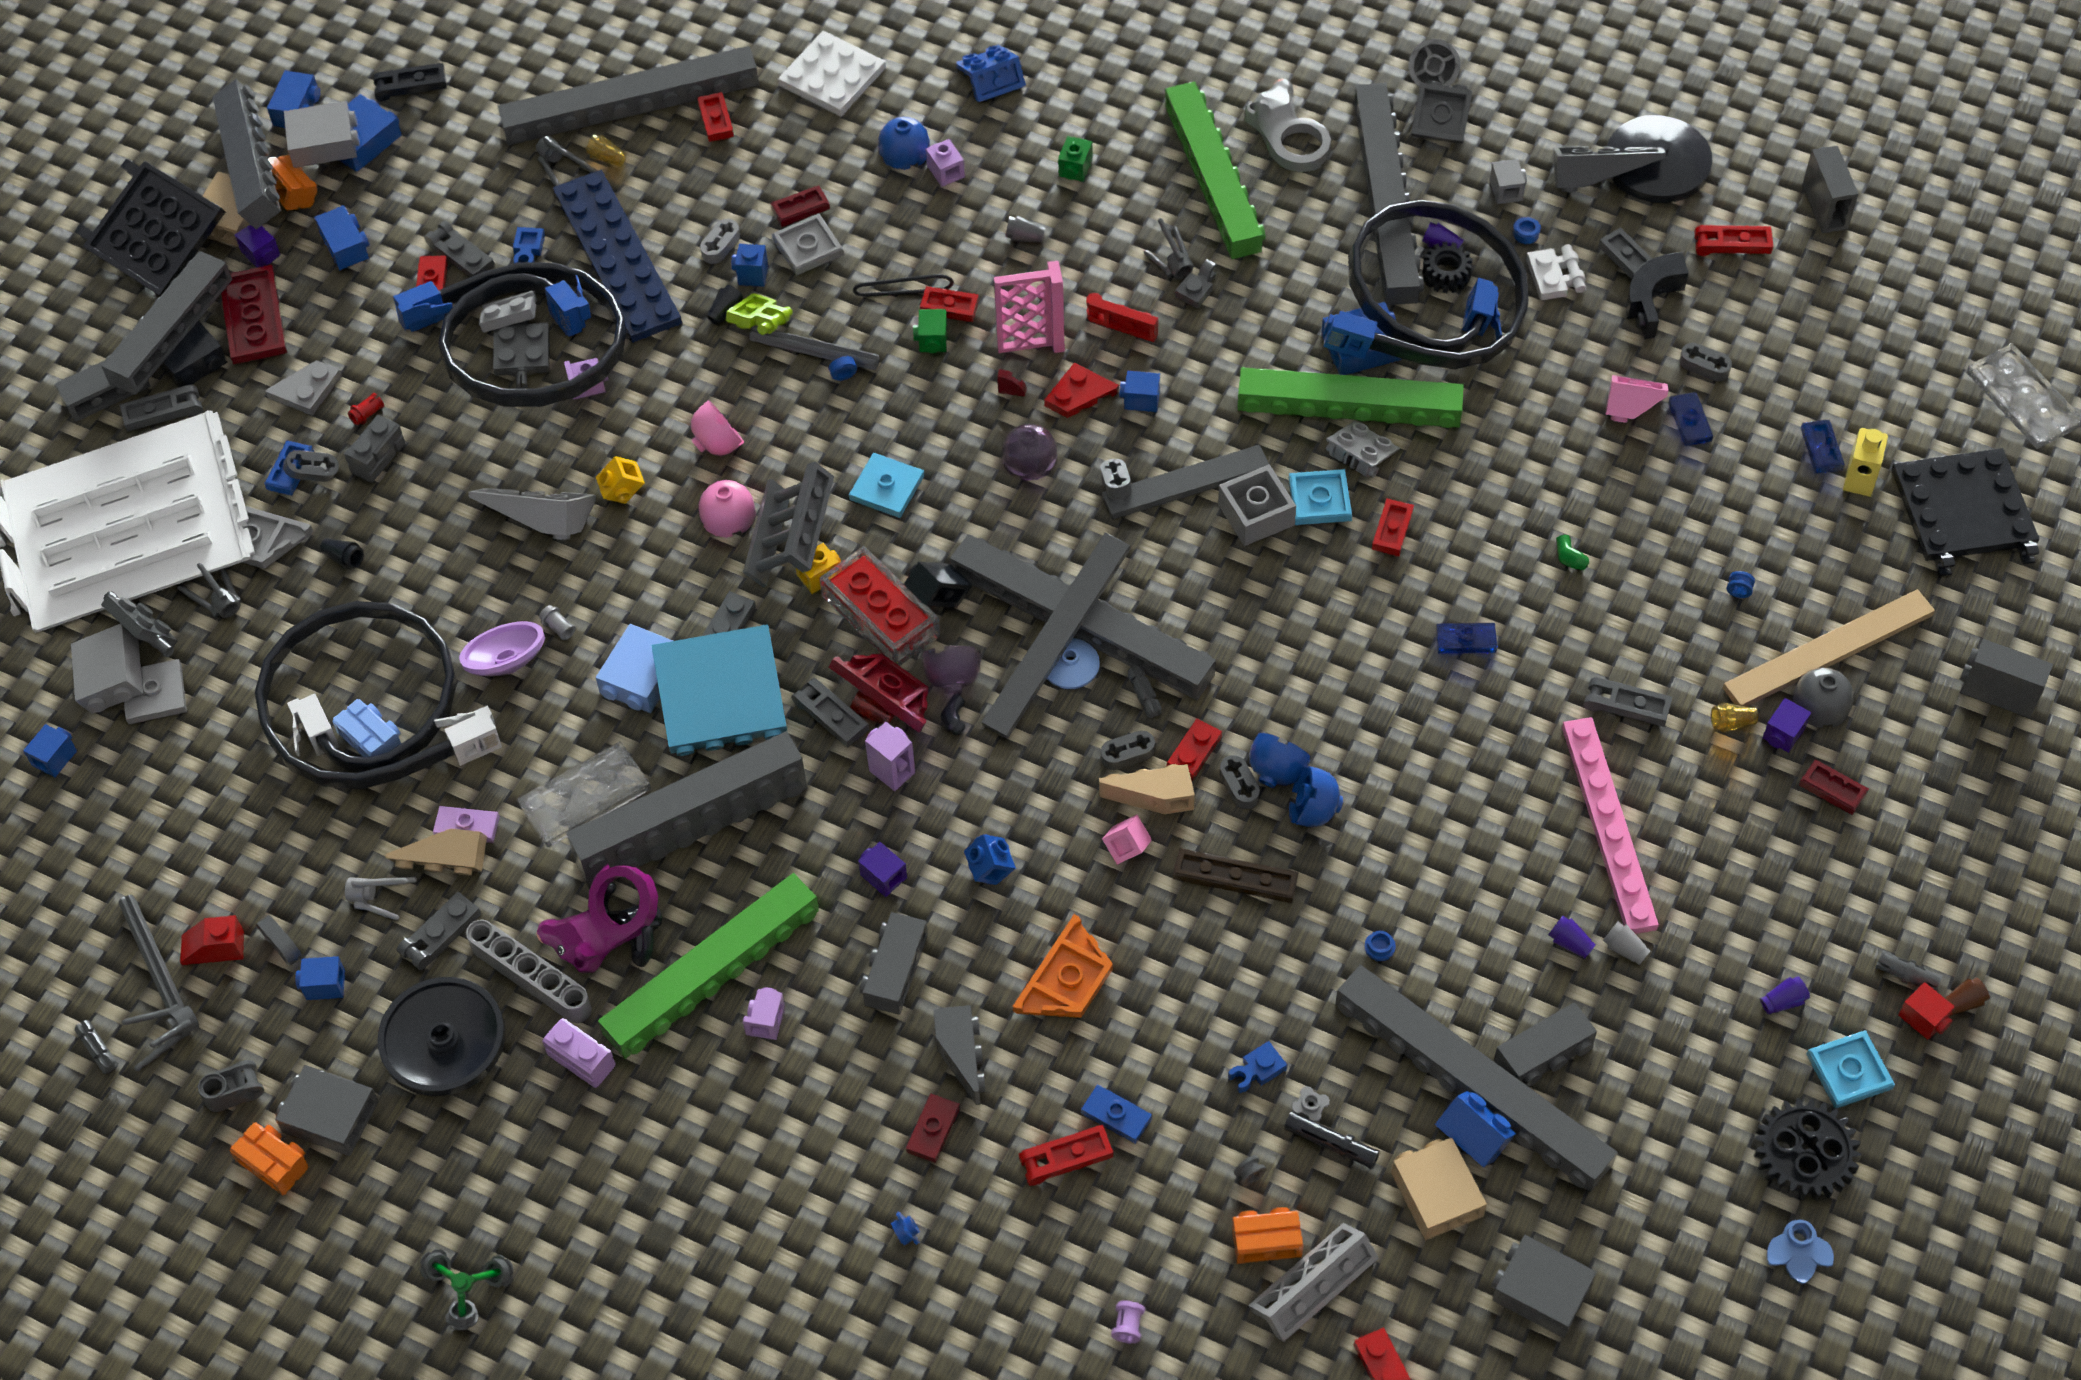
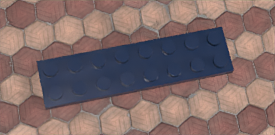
M602 169L553 187L554 195L599 281L614 295L625 319L626 332L632 343L682 324L681 316Z

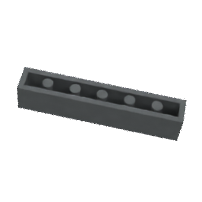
M199 251L187 263L184 270L177 278L172 280L166 291L155 300L149 311L139 319L137 325L122 339L120 345L105 359L101 367L108 383L134 395L138 393L233 280L226 262Z

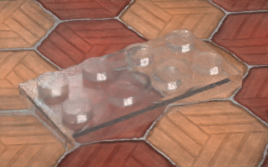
M2013 343L1968 365L1966 373L2036 449L2081 427V416Z
M620 741L517 799V802L546 847L549 848L567 837L566 832L618 809L651 790V785Z

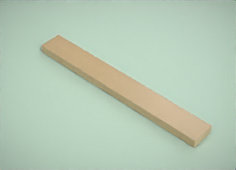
M1917 589L1725 682L1722 689L1738 710L1744 709L1797 683L1810 670L1832 666L1932 617L1935 609Z

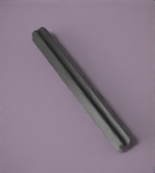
M756 325L751 328L749 333L751 341L833 361L840 357L850 356L854 359L856 366L870 370H876L879 365V355L777 330L771 334L761 335L758 333V326Z
M133 895L121 898L118 902L166 1009L175 1004L180 1009L185 1007Z

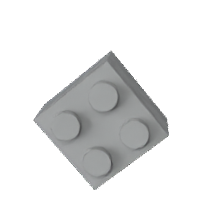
M1270 464L1219 485L1218 505L1244 546L1295 526L1296 505Z

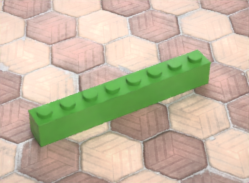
M1195 81L1165 88L1166 110L1231 260L1262 252V242L1266 239L1264 227L1262 224L1258 225L1256 209L1254 205H1250L1248 202V192L1245 185L1241 186L1239 182L1238 168L1231 164L1229 148H1224L1221 130L1214 125V115L1212 110H1208L1206 107L1204 92L1199 91Z
M1241 367L1237 410L1250 413L1263 412L1277 415L1289 414L1304 417L1315 416L1331 419L1379 421L1391 424L1405 423L1417 426L1430 425L1444 428H1460L1464 384Z
M793 872L600 1018L598 1023L602 1034L624 1059L631 1054L639 1053L648 1041L656 1035L664 1034L671 1024L681 1016L689 1015L699 1002L706 997L710 998L715 995L720 987L729 979H735L740 976L746 966L754 960L762 959L769 949L778 942L787 940L801 924H807L812 921L817 912H819L816 895Z

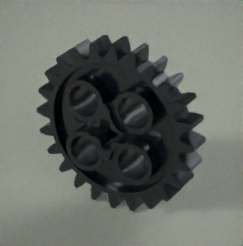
M1797 1098L1794 1107H1792L1785 1100L1781 1110L1773 1106L1770 1115L1765 1114L1763 1116L1762 1124L1758 1125L1755 1132L1759 1136L1755 1137L1753 1145L1759 1148L1756 1149L1754 1157L1762 1159L1758 1169L1769 1170L1765 1178L1766 1181L1774 1178L1778 1180L1775 1187L1776 1190H1779L1784 1185L1788 1187L1787 1195L1789 1197L1796 1190L1799 1191L1801 1200L1805 1199L1807 1193H1811L1813 1199L1818 1201L1821 1192L1829 1199L1834 1192L1833 1189L1841 1193L1845 1187L1844 1183H1851L1854 1177L1852 1174H1856L1859 1168L1856 1162H1859L1862 1153L1855 1150L1859 1148L1861 1142L1859 1140H1852L1856 1129H1846L1845 1126L1849 1119L1843 1118L1838 1120L1836 1118L1839 1111L1837 1108L1828 1113L1825 1102L1819 1108H1816L1813 1099L1810 1098L1807 1106H1803L1800 1098ZM1802 1125L1811 1126L1815 1132L1806 1131ZM1777 1142H1785L1791 1149H1784ZM1824 1149L1832 1150L1837 1156H1828ZM1799 1166L1808 1167L1812 1174L1802 1172Z

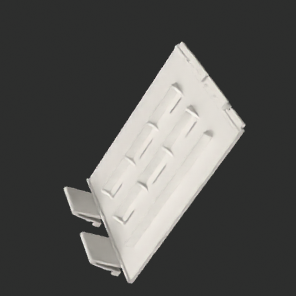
M208 410L205 413L5 481L0 480L5 499L4 501L0 496V547L6 546L5 534L10 542L14 543L19 565L18 568L4 550H0V568L5 591L10 600L12 615L17 616L21 614L20 603L25 611L29 612L32 630L34 633H38L105 610L101 604L104 601V595L108 591L114 592L119 598L124 597L131 601L203 576L197 567L198 563H202L206 570L212 573L251 559V555L255 554L248 527L243 529L244 526L248 525L247 521H249L239 480L235 479L237 473L227 436L223 433L218 412L213 413L212 410Z

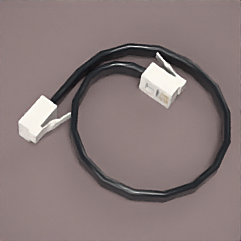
M354 601L318 610L288 629L263 660L254 694L260 725L268 743L290 771L321 786L365 789L402 779L454 755L461 766L502 748L495 727L496 724L488 705L473 712L458 713L457 716L449 717L457 681L448 645L425 618L396 604ZM359 617L396 620L423 633L441 654L445 680L438 707L417 734L388 753L373 757L350 756L336 749L339 747L333 730L316 694H312L301 700L297 698L287 703L293 715L292 729L297 756H300L299 741L301 740L298 724L302 723L317 756L326 753L334 764L350 772L358 773L320 770L291 755L273 732L267 698L276 669L296 644L327 625ZM450 726L444 729L448 740L423 750L429 745L441 727Z

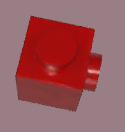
M1924 982L1904 1002L1898 1016L1929 1040L1936 1032L1941 1035L1951 1025L1953 1020L1949 1017L1955 1006Z

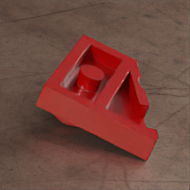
M1073 363L1044 399V406L1069 418L1084 408H1090L1098 404V399L1108 394H1111L1112 397L1117 395L1119 385Z

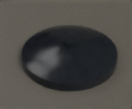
M1645 116L1630 120L1615 130L1607 144V147L1620 149V152H1625V148L1629 147L1664 149L1666 158L1611 177L1612 181L1622 191L1647 202L1671 203L1684 200L1697 193L1706 184L1711 172L1713 159L1707 140L1694 127L1674 118Z
M438 977L411 986L390 1004L379 1026L378 1050L387 1072L399 1085L420 1095L446 1096L459 1093L474 1086L489 1074L501 1056L506 1031L504 1019L497 1002L483 987L463 978Z

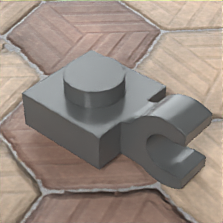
M1207 259L1201 266L1197 276L1190 272L1175 290V297L1198 309L1213 291V284L1210 282L1216 276V272L1213 271L1216 264Z

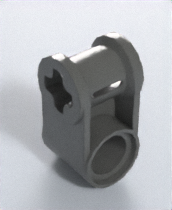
M244 1060L228 1068L203 1076L198 1083V1092L206 1108L212 1112H221L262 1096L264 1087L258 1082L255 1073L257 1070L256 1063L251 1060ZM214 1090H221L218 1094L210 1096V1093Z

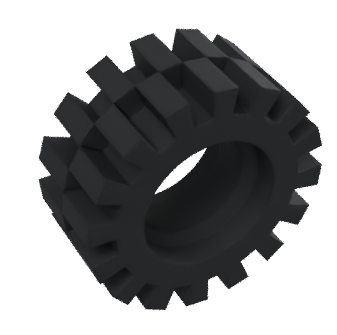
M1442 242V247L1437 243L1433 249L1430 247L1427 250V254L1425 253L1422 274L1424 282L1427 281L1429 288L1434 285V291L1438 292L1441 288L1443 293L1447 294L1448 289L1455 293L1457 292V287L1462 290L1465 284L1468 285L1471 278L1473 259L1470 257L1469 251L1464 252L1465 247L1462 245L1456 248L1457 243L1452 242L1451 246H1447V242ZM1449 264L1456 267L1457 270L1444 271L1437 266Z

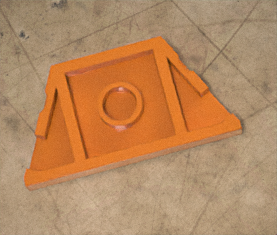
M1076 914L1072 916L1014 1003L1013 1012L1016 1014L1082 1018L1112 972L1113 963L1099 949L1097 941L1092 934H1088L1081 924V919Z

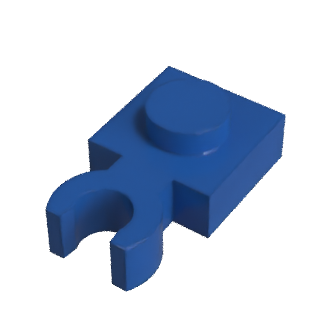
M517 227L513 244L514 264L525 261L535 262L534 256H541L545 239L544 228Z
M1270 1041L1245 1055L1243 1057L1245 1066H1235L1230 1069L1228 1078L1233 1080L1238 1076L1243 1077L1245 1080L1238 1084V1092L1243 1093L1250 1088L1251 1082L1255 1079L1262 1086L1287 1070V1064Z

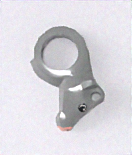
M1286 79L1277 80L1270 90L1259 93L1254 102L1246 106L1244 120L1259 131L1271 157L1281 167L1297 172L1313 171L1321 168V165L1329 157L1331 140L1334 138L1322 124L1311 119L1296 118L1292 101L1294 95L1293 85ZM1302 132L1316 137L1320 141L1321 147L1314 153L1297 155L1287 151L1282 145V141L1293 133Z

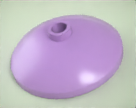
M521 621L503 624L485 631L471 640L461 651L459 660L462 668L474 675L502 676L511 674L525 666L538 654L545 641V635L541 626L533 622Z

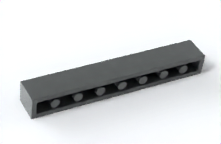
M235 79L212 96L238 214L251 226L258 229L281 212L280 196L275 188L276 180L271 171L273 167L268 158L269 151L265 145L266 137L261 129L262 122L258 116L259 108L254 99L256 95L247 84L243 86Z

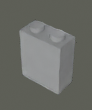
M347 101L284 111L287 147L294 168L357 157L356 146H360V140L357 130H354L353 127L358 126L355 111L349 110Z
M121 623L71 643L75 702L91 714L104 711L106 708L129 701L131 698L143 694L138 638L131 634Z

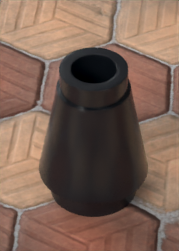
M731 285L720 288L706 315L707 319L719 326L726 319V311L743 300L744 297L741 292Z
M326 538L320 545V552L345 569H355L363 561L364 551L356 542Z

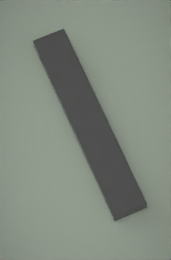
M1259 444L1131 483L1132 493L1127 498L1111 499L1105 491L1102 492V499L1113 520L1217 488L1222 483L1269 465Z

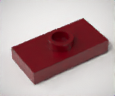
M819 185L770 203L771 209L781 227L830 209V203Z
M1816 759L1799 783V786L1851 815L1855 813L1869 788Z
M930 1093L906 1146V1153L936 1163L960 1110V1104Z

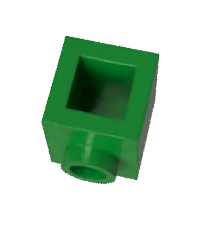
M1067 136L1058 157L1059 177L1084 182L1093 160V141Z
M919 309L918 325H913V340L919 341V352H947L946 309Z

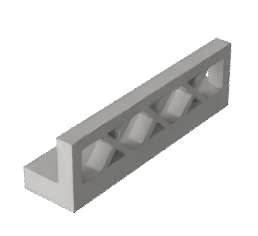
M1342 1223L1248 1306L1252 1313L1267 1320L1276 1338L1284 1342L1378 1260L1379 1257L1365 1233ZM1344 1237H1349L1344 1243L1338 1244ZM1324 1259L1320 1264L1313 1265L1318 1260ZM1301 1279L1297 1284L1289 1286L1294 1281ZM1277 1300L1268 1309L1265 1308V1306L1268 1305L1271 1301Z

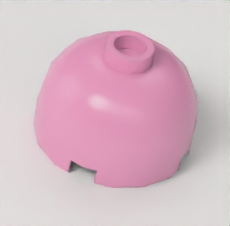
M709 400L694 413L691 420V430L695 437L691 441L701 452L707 450L712 455L722 456L731 453L744 443L737 431L727 422L728 420Z
M722 480L709 485L699 501L701 522L704 528L715 536L733 537L732 533L739 531L743 533L754 523L756 511L753 497L745 486L736 481Z

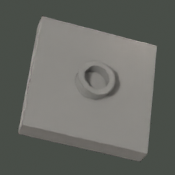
M819 213L772 233V240L796 276L844 255L842 246Z
M176 659L142 666L143 694L124 702L125 717L128 725L187 712L180 660Z

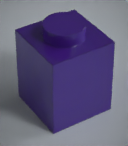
M249 225L235 234L241 253L257 268L266 266L281 256L275 238L263 226L255 229Z
M1784 698L1768 721L1762 738L1773 747L1781 748L1789 753L1805 730L1811 712Z
M881 842L873 848L866 849L858 860L860 876L885 897L907 879L906 863Z

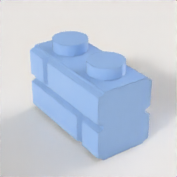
M356 699L347 707V710H343L333 718L332 722L337 733L362 757H373L388 753L401 744L399 739L401 732L397 726L390 720L385 723L381 719V713L372 703L366 705L360 699Z

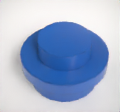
M1385 931L1371 933L1366 938L1364 944L1366 954L1375 961L1390 959L1396 947L1392 936Z

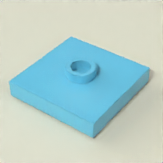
M873 452L849 493V499L901 518L924 477V470Z
M1345 469L1289 473L1288 480L1291 498L1296 505L1295 525L1352 521Z
M1866 1030L1808 1049L1806 1055L1835 1109L1892 1090L1895 1086Z

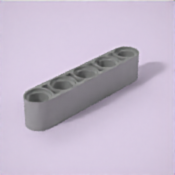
M476 920L468 926L466 936L472 952L478 958L568 1021L581 1023L589 1018L592 1007L583 986L486 920ZM481 937H488L484 941H477ZM511 952L507 957H500L504 953ZM527 969H534L531 973L523 974ZM551 985H558L553 990H546ZM575 1001H582L578 1006H570Z

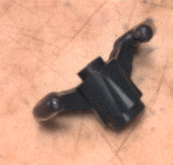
M611 882L604 894L605 910L611 920L623 925L635 917L639 905L624 910L609 911V899L616 890V885ZM658 907L655 918L650 926L643 927L642 933L639 936L629 940L632 961L639 967L646 966L653 953V932L662 924V915Z

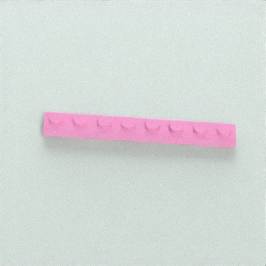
M1593 718L1563 722L1562 730L1623 924H1627L1635 934L1656 931L1659 924Z

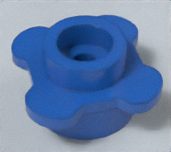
M897 1212L898 1219L893 1221L891 1225L903 1245L911 1241L916 1245L919 1244L916 1234L920 1233L914 1219L911 1216L906 1217Z

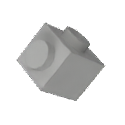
M1519 160L1492 162L1489 181L1496 203L1522 201L1525 185L1527 184V174L1525 169H1521Z

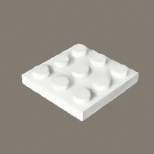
M822 31L778 78V84L842 117L886 69V62L834 35Z

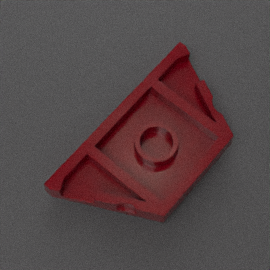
M882 653L871 654L870 656L854 655L851 661L844 662L840 657L832 659L828 668L858 688L863 695L869 696L876 701L884 710L894 714L920 733L926 724L924 713L927 710L926 698L929 688L927 685Z

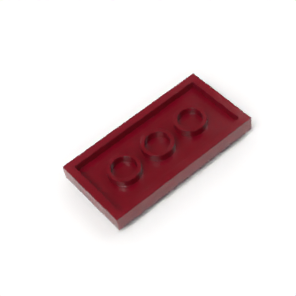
M267 265L230 273L233 280L223 290L221 296L232 363L238 364L286 354L287 347L273 266Z

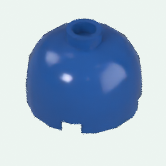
M897 117L888 121L880 131L878 150L886 165L895 169L906 170L911 169L910 165L918 163L919 166L927 159L926 148L930 147V140L927 129L918 120L911 117Z
M1258 733L1250 749L1249 762L1253 771L1260 776L1259 782L1271 788H1275L1276 784L1286 786L1295 783L1301 776L1303 768L1308 767L1310 755L1291 742H1288L1287 745L1278 742L1280 737L1267 733Z
M1311 766L1304 767L1301 776L1293 785L1292 792L1297 793L1296 804L1293 802L1289 803V818L1292 823L1305 827L1323 826L1330 821L1335 813L1340 812L1343 805V796L1340 795V788L1336 779L1329 772Z

